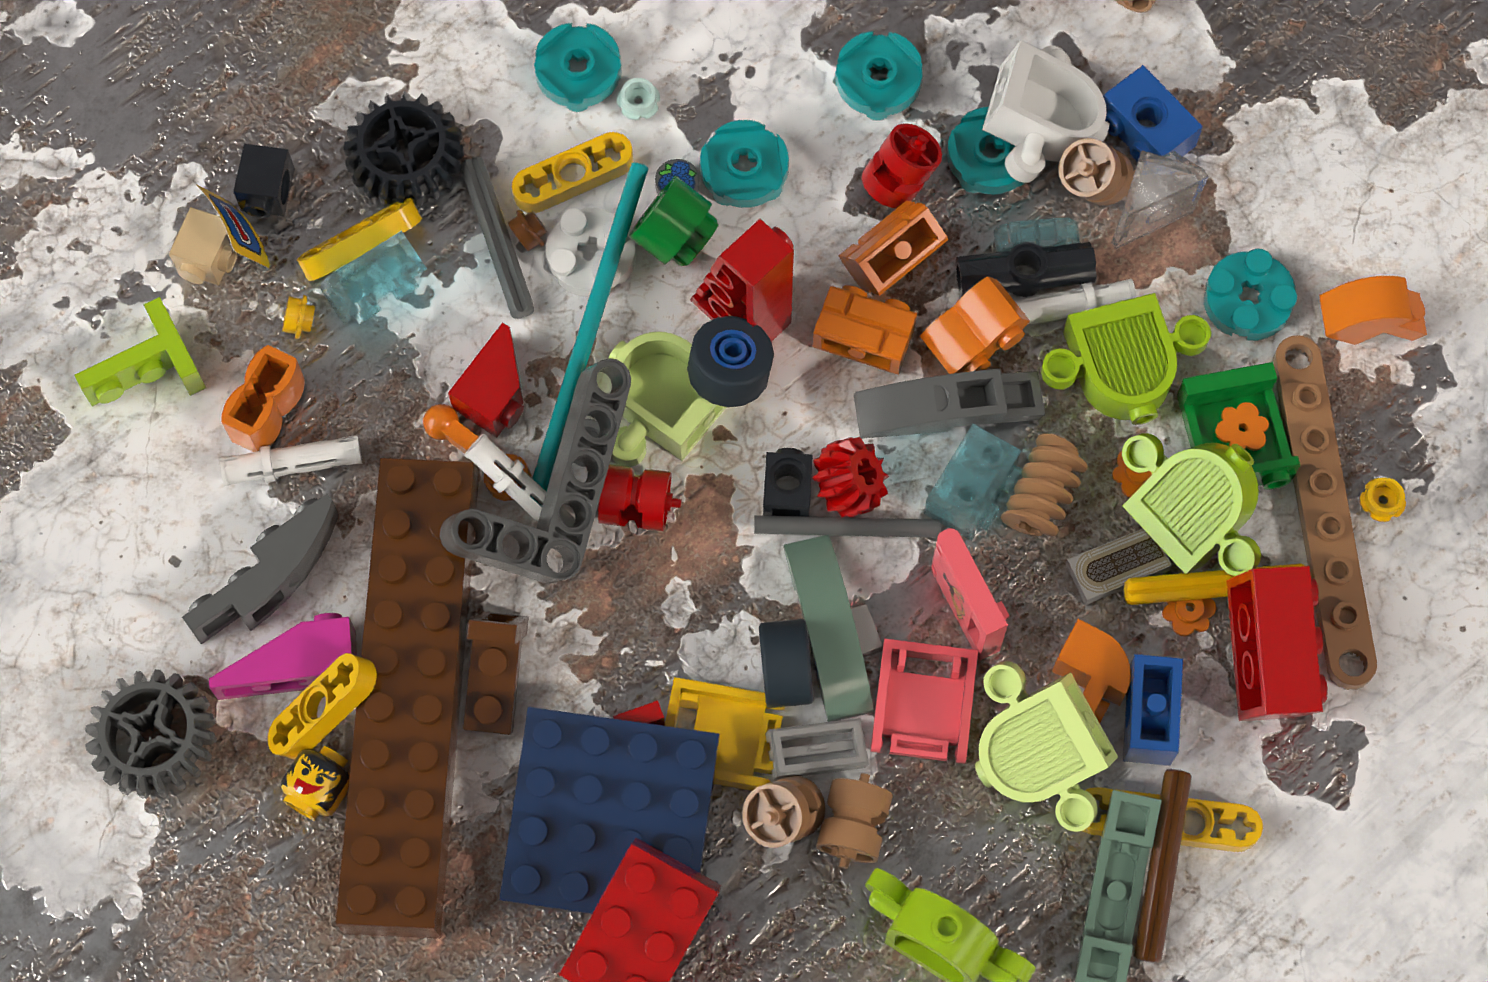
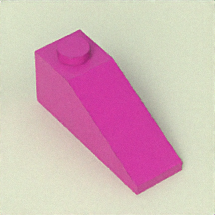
M339 613L316 615L314 621L297 624L210 677L209 688L218 700L305 690L339 656L346 653L357 656L355 628L349 617H342Z

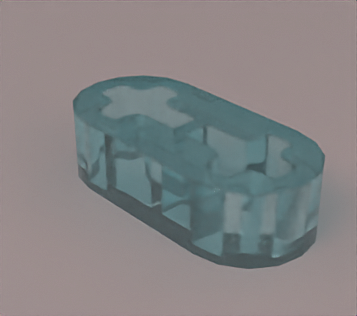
M1071 218L1014 221L1002 224L993 231L996 252L1011 251L1017 244L1024 242L1035 243L1040 247L1080 243L1078 223Z

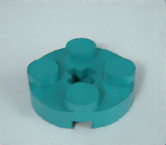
M572 23L562 24L545 34L537 45L534 62L537 84L546 97L559 105L566 106L570 111L582 112L589 106L604 101L613 93L622 77L618 45L606 30L597 25L586 23V27H572ZM574 59L580 62L586 59L588 61L585 65L586 70L582 72L570 71L569 61Z
M874 31L864 32L849 40L839 53L835 71V83L840 96L852 109L866 114L871 120L876 121L884 120L889 115L897 114L908 108L919 95L923 80L922 60L918 50L908 39L892 32H888V36L874 35ZM872 67L877 70L887 68L889 70L887 79L884 81L873 80L869 69Z
M989 107L978 108L964 115L949 136L947 161L953 175L960 181L961 187L970 193L1002 194L1022 186L1025 183L1011 177L1005 167V159L1014 149L1015 145L982 130ZM986 143H993L995 149H1003L1004 153L998 154V158H988V156H984L981 152L985 150Z
M736 120L728 122L715 130V135L709 139L707 144L705 142L701 150V177L705 187L712 193L713 199L723 206L731 205L739 208H750L775 200L780 196L782 187L788 177L789 154L786 144L778 134L776 137L772 132L765 129L764 124L757 121ZM740 156H747L749 162L757 163L755 167H752L747 172H742L740 169L733 167V165L739 163Z
M1256 248L1249 252L1242 251L1226 256L1214 266L1205 285L1204 308L1211 322L1221 332L1232 336L1233 333L1247 337L1246 340H1263L1278 333L1285 326L1297 301L1296 287L1291 274L1264 249ZM1244 287H1249L1259 292L1258 304L1254 305L1251 300L1242 301L1239 298Z

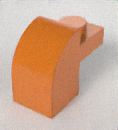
M1373 276L1357 279L1319 295L1325 335L1328 338L1357 345L1382 333L1411 341L1427 335L1424 320L1425 307L1420 293L1408 290L1406 278Z
M1077 619L1055 662L1052 672L1062 677L1071 672L1077 684L1085 688L1083 695L1098 722L1101 723L1110 703L1102 700V698L1118 706L1121 705L1130 684V664L1125 651L1113 637Z

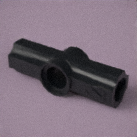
M1024 242L1017 244L1011 251L956 257L955 263L958 292L961 297L987 276L997 279L1008 293L1018 297L1033 296L1040 289L1081 285L1090 282L1095 283L1097 277L1095 252L1091 242L1040 247L1035 243ZM1020 265H1028L1032 267L1036 271V273L1031 275H1024L1020 273L1016 269V267Z

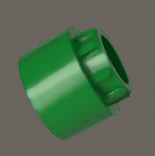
M674 176L640 217L630 232L629 237L664 265L672 259L680 266H687L704 248L719 224L717 219L708 212L712 203L678 176Z

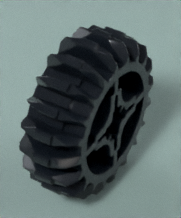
M405 90L399 101H393V98L386 93L384 98L385 104L381 106L370 100L368 105L370 114L356 113L357 125L348 126L346 133L349 140L345 141L343 145L345 156H347L345 165L347 171L353 174L352 180L354 185L358 188L364 187L365 196L370 200L379 195L380 202L385 207L393 199H397L399 204L404 203L406 198L414 199L415 203L422 207L424 204L423 196L427 194L438 200L440 196L438 186L451 189L453 184L451 175L460 174L461 164L459 160L463 159L465 154L464 147L461 144L463 140L461 129L455 126L454 116L450 112L444 113L443 106L439 101L429 105L427 97L423 93L415 101H411L410 95ZM407 126L417 127V128H421V129H412V128H409V127H407ZM388 132V134L383 139L378 140L382 135ZM400 139L403 140L405 148L409 149L407 150L409 161H405L403 152H399L401 150ZM432 159L425 167L419 170L424 162ZM396 171L401 173L402 175L390 174L386 172Z

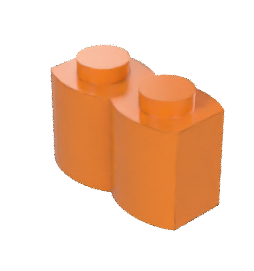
M987 276L967 291L952 308L933 321L922 332L920 337L949 374L987 370L991 364L988 359L999 348L1008 350L1024 337L1025 332L1023 329L1030 320L997 279Z
M266 345L254 355L245 373V383L229 396L222 411L221 422L231 442L252 452L260 451V447L272 446L280 433L282 416L289 413L295 407L304 390L305 378L295 357L270 345Z

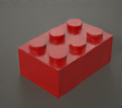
M1310 566L1257 568L1226 580L1238 720L1289 719L1323 712L1322 703H1325L1327 700L1328 689L1325 676L1319 672L1318 655L1323 650V636L1320 627L1315 626L1314 607L1318 604L1319 591L1315 578H1311Z
M635 838L559 976L570 982H670L722 885L644 841Z

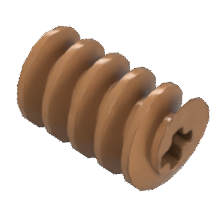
M1043 433L1038 435L1036 439L1037 447L1033 448L1028 456L1030 463L1025 464L1021 471L1022 479H1019L1014 486L1015 495L1010 496L1007 501L1008 511L1003 512L1000 518L1010 528L1026 535L1056 536L1059 529L1049 521L1050 518L1064 520L1066 517L1065 510L1058 506L1057 503L1071 504L1074 499L1072 494L1064 489V487L1078 488L1081 483L1080 479L1071 471L1085 473L1088 465L1079 457L1078 449L1074 444L1058 435Z

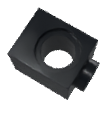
M244 143L233 190L241 211H245L248 215L257 218H268L270 215L285 217L295 171L288 149Z
M781 448L776 453L766 452L763 516H809L813 455L804 454L803 451L795 448ZM784 476H791L796 478L800 485L792 490H784L776 482Z

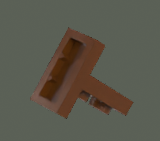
M482 611L469 620L467 639L472 640L463 730L505 735L513 733L522 639L527 635L529 616Z

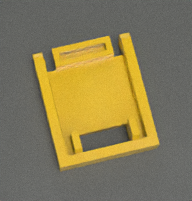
M674 677L665 726L676 727L679 708L681 707L698 710L694 730L720 734L713 784L753 791L761 785L770 783L771 780L753 775L754 772L772 774L774 766L773 761H770L769 751L771 749L769 742L767 743L765 733L770 729L781 728L783 716L765 713L766 708L784 710L785 707H767L765 693Z

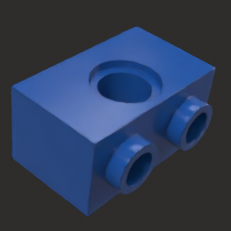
M1144 65L1103 95L1106 104L1105 121L1110 124L1108 133L1112 136L1118 135L1129 147L1133 159L1140 166L1148 167L1156 176L1160 175L1196 147L1203 126ZM1138 120H1149L1153 122L1155 126H1143L1138 122Z
M1135 654L1130 663L1131 678L1126 693L1123 762L1171 766L1179 753L1183 658Z

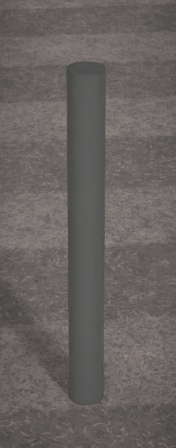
M754 515V534L937 538L941 531L940 519Z

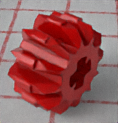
M860 437L837 440L822 448L820 456L813 460L818 473L812 479L819 484L820 488L817 497H825L828 511H837L841 518L847 516L854 517L871 512L874 508L880 506L881 498L888 494L883 481L889 475L883 471L881 466L884 458L875 456L874 444H864Z

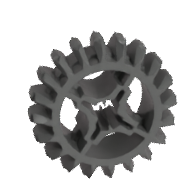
M155 669L148 682L142 671H136L134 674V684L130 686L123 678H117V687L121 691L114 696L110 691H102L101 696L107 702L105 708L93 706L90 711L99 722L85 725L86 733L95 738L85 744L86 751L89 754L97 755L91 765L97 772L105 771L103 780L109 786L119 782V790L125 795H129L136 788L140 798L147 799L154 786L160 797H167L169 792L168 783L171 782L179 790H185L186 782L182 776L189 772L193 777H200L201 771L195 765L197 759L209 762L212 758L210 752L202 746L211 745L217 741V736L214 732L206 730L216 724L215 716L212 713L205 712L210 706L208 699L205 696L197 697L199 689L194 683L190 682L183 686L182 677L176 673H173L166 681L164 673L161 670ZM151 702L145 711L139 714L129 713L137 706ZM175 704L183 708L186 714L187 733L185 739L179 737L175 731L171 730L174 719L171 713ZM156 726L164 737L157 735L152 740L149 736V741L147 742L137 730L145 733L149 728L153 731V727ZM118 729L131 737L128 749L131 755L127 764L121 762L117 754L116 735ZM161 754H174L168 761L151 767L154 760Z

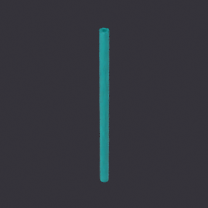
M631 163L532 479L546 492L580 374L586 369L649 169L641 163ZM530 495V497H531L536 503H538L541 507H543L539 502H537V501Z

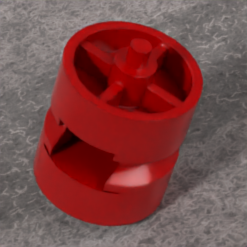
M905 123L895 126L862 172V182L866 191L877 202L890 208L897 209L905 201H913L924 183L941 163V147L928 131L917 125Z
M609 464L599 500L598 523L626 526L630 520H633L638 528L664 532L668 511L671 512L672 507L681 508L682 499L673 498V493H671L672 473L669 471L645 469L640 475H635L632 467Z

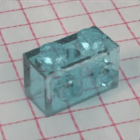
M400 231L326 277L319 288L344 325L353 319H356L360 325L382 311L378 304L391 295H394L398 301L420 287L416 279L427 268L404 233Z
M972 424L927 497L924 514L932 519H940L941 524L957 530L962 536L971 541L980 528L988 531L1000 510V507L995 504L1002 490L1010 494L1021 476L1022 469L1017 466L1021 450Z

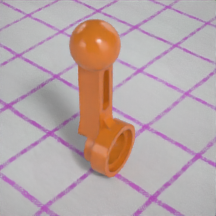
M436 404L430 407L423 417L424 430L431 438L447 440L464 454L479 438L459 422L457 412L449 405ZM506 454L513 462L518 459L524 464L523 471L532 478L530 469L521 457L514 454ZM484 473L485 486L494 498L501 501L514 500L505 491L499 493L493 487L494 481Z

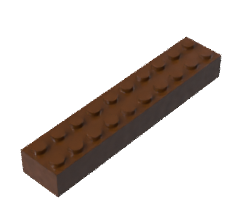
M380 458L361 653L362 658L372 661L375 665L376 682L369 696L356 707L335 922L343 934L441 939L472 560L447 551L440 539V528L449 516L464 510L477 509L479 479L473 462ZM465 520L460 521L457 531L459 538L462 542L471 545L474 541V527Z

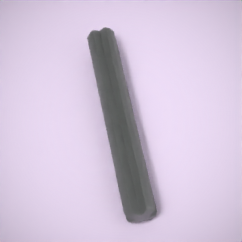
M481 157L467 159L461 163L462 173L511 317L520 319L529 316L534 312L533 302L485 162Z

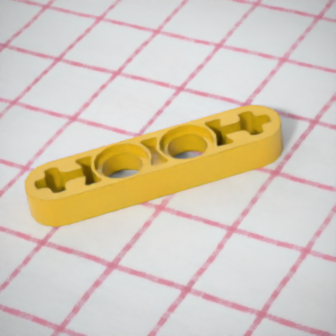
M1094 787L1088 788L1085 791L1089 792L1095 800L1099 801L1100 809L1108 810L1112 790L1117 789ZM1117 790L1160 800L1159 794ZM1188 798L1186 810L1196 811L1202 816L1204 829L1197 835H1189L1183 832L1182 846L1243 852L1252 848L1261 837L1263 831L1262 819L1252 807L1243 804ZM1213 813L1220 814L1217 824L1230 825L1235 821L1236 817L1243 818V825L1251 828L1252 832H1247L1243 839L1239 840L1236 839L1234 830L1220 828L1216 833L1217 838H1213L1210 836L1215 824ZM1106 814L1102 815L1098 822H1092L1088 828L1082 831L1091 835L1102 836Z

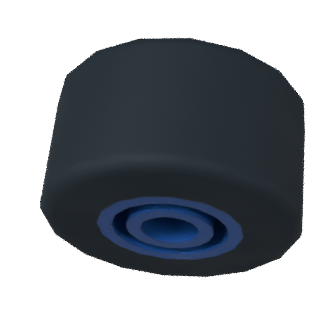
M737 316L717 317L703 324L694 335L687 366L690 384L699 396L712 404L723 407L744 406L758 399L767 387L774 358L771 339L762 327L758 325L753 327L747 322V319Z
M795 619L761 623L759 625V638L767 707L777 708L812 704L814 696L806 621Z

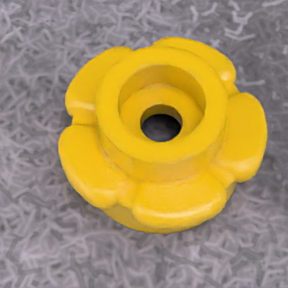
M303 295L302 299L288 297L282 332L295 334V339L300 338L301 331L309 333L311 331L315 306L307 305L306 295Z
M1386 477L1372 479L1365 485V492L1360 494V505L1365 512L1370 513V517L1373 520L1388 522L1391 520V517L1397 518L1404 512L1406 507L1405 492L1403 487L1394 479ZM1379 497H1385L1387 503H1380Z

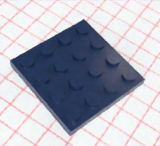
M528 707L499 900L593 914L635 838L644 841L701 873L720 734Z

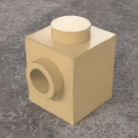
M190 207L169 252L179 276L194 284H203L206 281L218 286L224 273H229L233 269L238 254L231 246L227 231L220 217Z

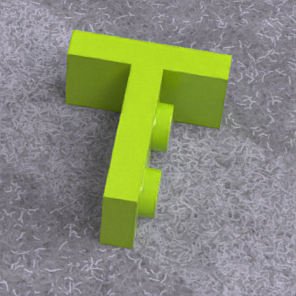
M160 297L143 304L158 335L74 375L91 406L98 403L113 402L120 398L125 390L140 383L154 382L160 379L166 373V370L173 367L177 370L190 396L206 389Z

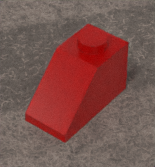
M503 322L448 392L452 408L496 438L505 427L508 429L512 428L524 410L510 327Z

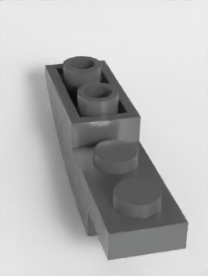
M1000 369L962 372L883 385L853 394L861 439L948 432L952 427L1040 420L1045 415L1038 371L1001 374Z
M327 493L319 499L312 498L307 500L297 508L294 517L281 526L273 525L267 528L257 537L256 543L250 549L258 564L252 568L250 566L241 568L229 578L228 585L214 595L206 594L201 596L190 605L189 612L182 616V619L200 644L209 640L238 618H241L248 629L252 631L289 599L307 578L331 538L339 517L334 502Z

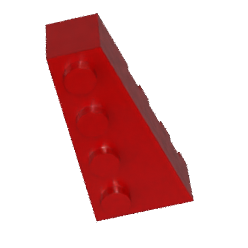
M759 219L719 255L710 272L703 279L704 282L697 288L690 301L711 320L725 316L745 318L753 327L755 325L762 327L772 342L791 324L794 246L791 239L780 228L773 227L771 229L764 221Z

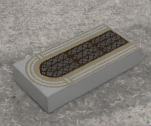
M1143 528L1071 557L1066 561V567L1085 605L1123 590L1124 582L1129 578L1158 576L1170 571L1172 566L1166 553Z

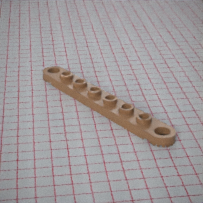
M1295 335L1284 339L1278 345L1273 356L1274 368L1278 378V398L1291 456H1298L1301 464L1293 478L1307 563L1310 566L1311 578H1315L1318 585L1319 598L1315 609L1318 626L1323 636L1326 671L1330 676L1329 679L1332 682L1334 681L1336 686L1345 688L1344 690H1357L1364 687L1375 675L1377 670L1376 653L1321 352L1317 344L1311 339ZM1294 349L1296 351L1301 350V353L1305 352V356L1308 357L1309 366L1304 369L1291 367L1285 359V353ZM1348 653L1350 655L1354 653L1356 657L1359 656L1360 660L1363 661V674L1359 676L1345 674L1339 665L1340 657Z

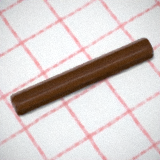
M1167 769L1164 772L1160 800L1162 801L1151 850L1134 953L1137 959L1152 963H1159L1163 956L1192 777L1189 772L1183 770Z

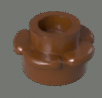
M517 210V216L508 222L517 239L528 252L539 244L541 247H544L545 242L542 236L548 231L533 211L525 215L522 210Z

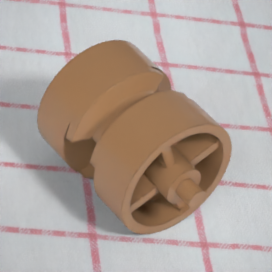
M1085 138L1072 143L1064 151L1059 162V176L1064 187L1072 194L1097 205L1106 206L1119 202L1128 194L1133 184L1134 171L1128 157L1121 151L1097 139Z
M864 773L860 774L859 780L844 778L832 780L827 804L832 808L834 816L824 819L817 840V849L828 855L840 858L839 867L843 869L849 868L850 861L860 863H876L878 861L883 839L877 833L878 829L875 826L885 823L893 797L892 793L888 790L869 783L870 775Z
M788 776L761 785L747 796L742 810L743 823L750 837L760 845L770 848L782 847L813 834L821 826L825 817V800L820 789L811 780L802 776Z

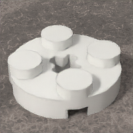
M572 208L566 210L561 215L560 221L551 229L545 248L547 264L552 274L557 278L558 283L566 291L578 296H590L602 255H594L592 261L584 260V253L579 250L588 244H596L597 248L604 252L615 217L614 213L599 208ZM630 229L611 288L615 287L618 283L622 285L631 275L635 265V242L629 237Z

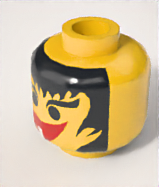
M323 746L320 752L310 749L302 750L281 781V789L286 794L283 802L313 821L318 816H332L348 793L350 773L344 769L348 760L326 746Z

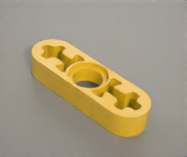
M608 132L521 170L512 181V192L516 205L524 212L529 213L533 211L534 213H539L623 176L629 171L631 163H633V150L630 140L621 133ZM612 148L615 153H620V160L614 162L611 157H606L605 151ZM589 156H593L594 164L597 163L598 171L593 172ZM568 164H579L586 171L585 175L575 182L566 181L561 177L560 173ZM553 173L557 189H552V183L548 182V174ZM532 183L535 188H539L540 195L532 197L529 192L526 193L525 186Z
M406 198L404 203L398 204L395 202L309 249L298 257L297 262L308 281L319 279L413 228L422 220V217L413 200Z
M349 653L339 656L274 719L269 728L267 738L271 752L295 760L302 750H312L372 692L376 682V668L373 662ZM325 696L326 705L322 715L318 718V706Z

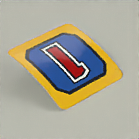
M196 184L218 213L225 226L233 250L269 268L270 264L265 249L256 231L242 212L230 201Z

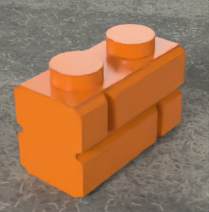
M905 201L859 238L857 245L852 244L838 256L862 290L880 296L946 243L948 238L925 204Z
M844 285L841 289L831 286L814 329L813 348L899 375L914 334L917 313L910 311L911 309L906 303L896 299H886L885 302L868 298L864 290L852 285Z

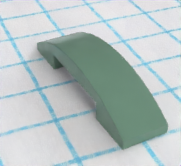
M829 535L784 544L783 548L794 591L796 590L803 620L806 621L808 639L817 671V682L827 721H838L873 713L874 706L862 650L840 567Z
M1112 790L1087 904L1075 982H1126L1133 949L1131 944L1149 852L1150 848L1153 847L1162 800Z

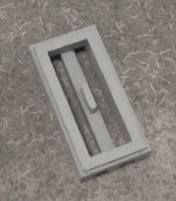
M861 718L770 729L765 733L767 743L769 742L771 749L769 751L770 761H773L774 766L772 770L773 780L788 776H807L860 769L869 765ZM852 732L853 736L851 740L782 748L781 744L783 740ZM853 750L856 753V756L792 765H785L784 759Z

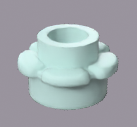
M634 78L627 81L617 95V104L619 107H622V114L628 119L638 120L641 117L648 119L658 111L659 91L646 79ZM641 98L643 102L637 104L635 103V99Z

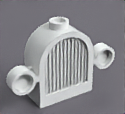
M1020 40L1001 64L982 130L1015 145L1014 149L1005 159L1006 170L1015 180L1028 183L1033 181L1044 169L1045 160L1060 162L1062 154L1072 143L1085 138H1093L1103 142L1110 124L1105 121L1106 104L1100 89L1088 75L1071 65V60L1064 50L1052 45L1040 50Z

